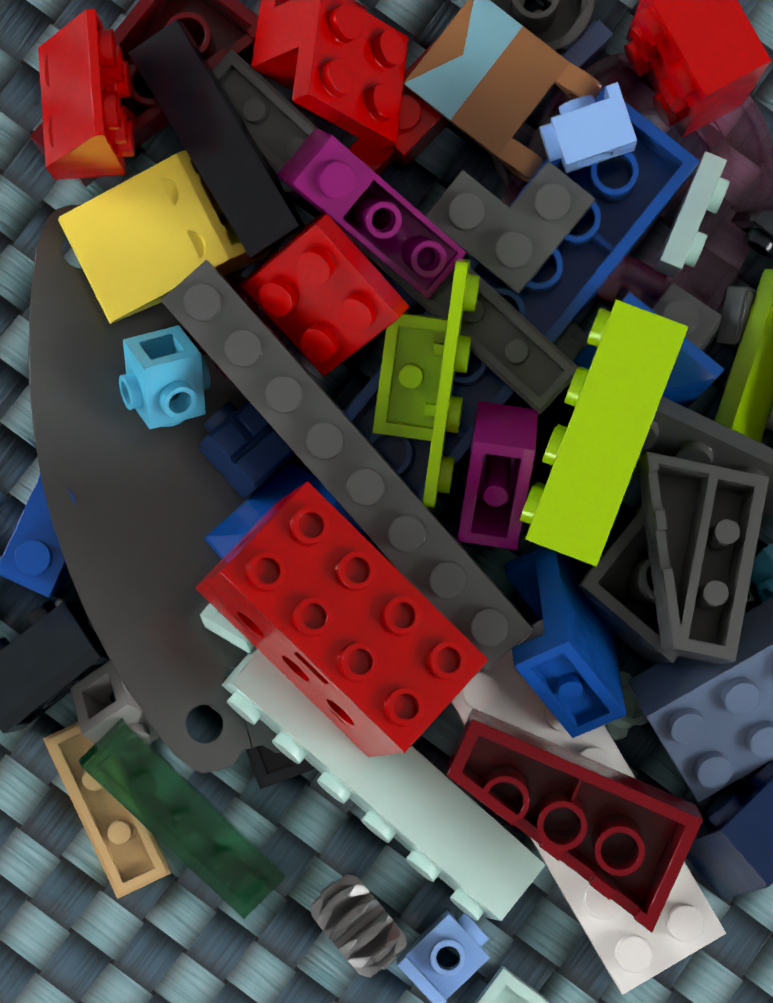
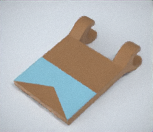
M467 0L403 83L405 88L492 154L515 176L527 183L542 166L543 161L541 157L513 139V137L554 83L571 100L586 95H593L595 99L602 88L600 82L593 76L570 63L490 0Z

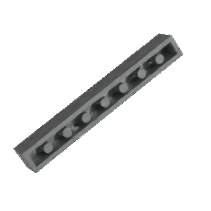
M205 260L161 300L399 572L489 660L483 666L487 671L534 630V626L427 506H424L419 496L215 266Z

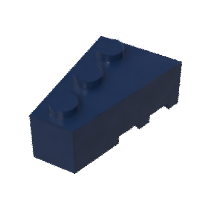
M773 760L751 772L747 777L749 783L738 793L727 797L709 813L708 819L700 825L687 854V860L722 900L767 888L773 883Z

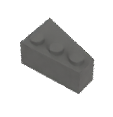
M646 452L636 464L662 653L721 665L735 662L769 477Z

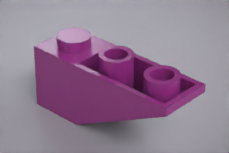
M315 128L277 174L323 215L327 213L341 230L426 299L432 296L455 268L456 260L458 258L462 259L467 253L333 135Z

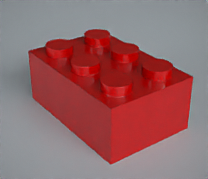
M640 0L626 35L628 43L624 45L626 57L635 73L640 77L646 74L657 93L652 96V100L659 117L667 127L675 125L682 138L742 106L772 61L738 0Z

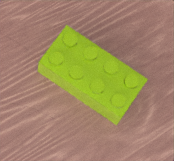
M615 300L612 311L599 308L587 340V344L598 347L590 369L580 366L575 371L564 403L575 407L568 427L560 424L557 427L555 426L542 462L553 466L547 483L543 484L536 481L535 485L532 486L520 517V521L530 524L525 540L597 567L689 326L619 300Z

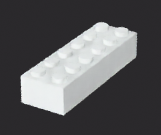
M543 620L533 623L534 630L516 646L544 634ZM512 649L488 671L482 667L451 702L464 726L472 708H475L635 778L605 725L575 738L569 735L514 667ZM530 838L622 995L726 934L685 862L651 933L634 920V917L613 900H608L591 887L587 880L561 860L557 861L540 848L536 841Z

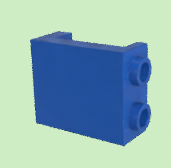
M542 546L507 562L504 566L506 577L537 617L543 620L544 634L512 648L514 667L572 738L626 716L614 634L603 623L578 585L583 580V577L565 554Z

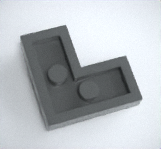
M548 161L509 208L462 170L425 217L466 251V254L519 295L595 203V198Z

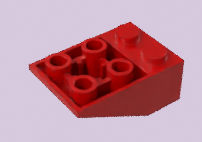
M85 9L38 47L46 169L54 180L126 175L125 157H133L135 155L132 121L127 120L125 107L121 106V98L131 96L128 62L123 61L121 46L115 43L113 28H104L96 9Z

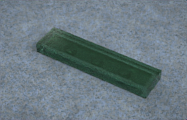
M123 718L79 759L81 767L243 919L286 878L283 871Z

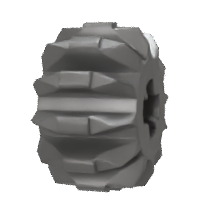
M346 874L336 882L332 881L311 904V916L359 975L370 978L381 969L385 970L397 960L396 956L407 947L406 935L357 876Z

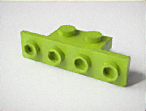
M458 258L456 260L448 318L404 312L399 319L386 328L372 433L431 441L423 504L427 507L435 508L438 493L450 494L455 457L444 456L447 432L456 434L459 432L463 397L452 396L455 372L467 373L472 339L471 336L460 335L464 311L475 312L480 282V275L469 274L471 260Z

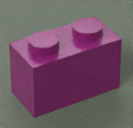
M482 401L477 402L461 498L457 541L517 550L522 526L520 517L527 499L536 452L538 411L530 408Z

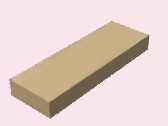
M79 721L43 738L117 899L171 874L173 871L119 755L106 747L95 745L90 739L82 736Z

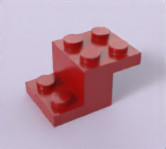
M261 0L251 68L293 91V102L374 147L382 149L396 143L409 37L366 12V7L355 0Z
M327 213L324 216L319 214L240 283L323 377L399 319L409 308L406 301Z

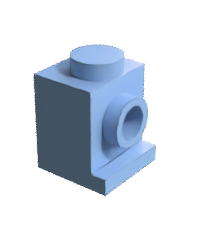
M618 82L606 86L604 100L595 102L593 95H586L560 105L558 108L561 115L552 117L551 123L539 127L550 162L561 159L565 174L634 151L637 143Z
M447 909L397 957V966L432 1003H446L447 999L490 959L489 952L483 947L490 938L467 914L464 913L457 919ZM451 946L458 950L460 956L454 966L444 967L438 963L436 956L441 948Z

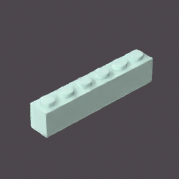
M257 648L252 654L248 653L221 684L232 694L227 703L233 710L253 725L259 719L277 734L272 743L284 755L297 764H300L303 759L307 760L322 774L317 779V782L327 793L343 804L350 798L366 812L361 821L369 830L387 843L393 837L411 852L406 858L410 866L431 882H434L437 877L443 880L455 891L451 895L450 900L472 919L478 921L483 916L502 921L546 864L413 746L401 754L375 757L365 755Z

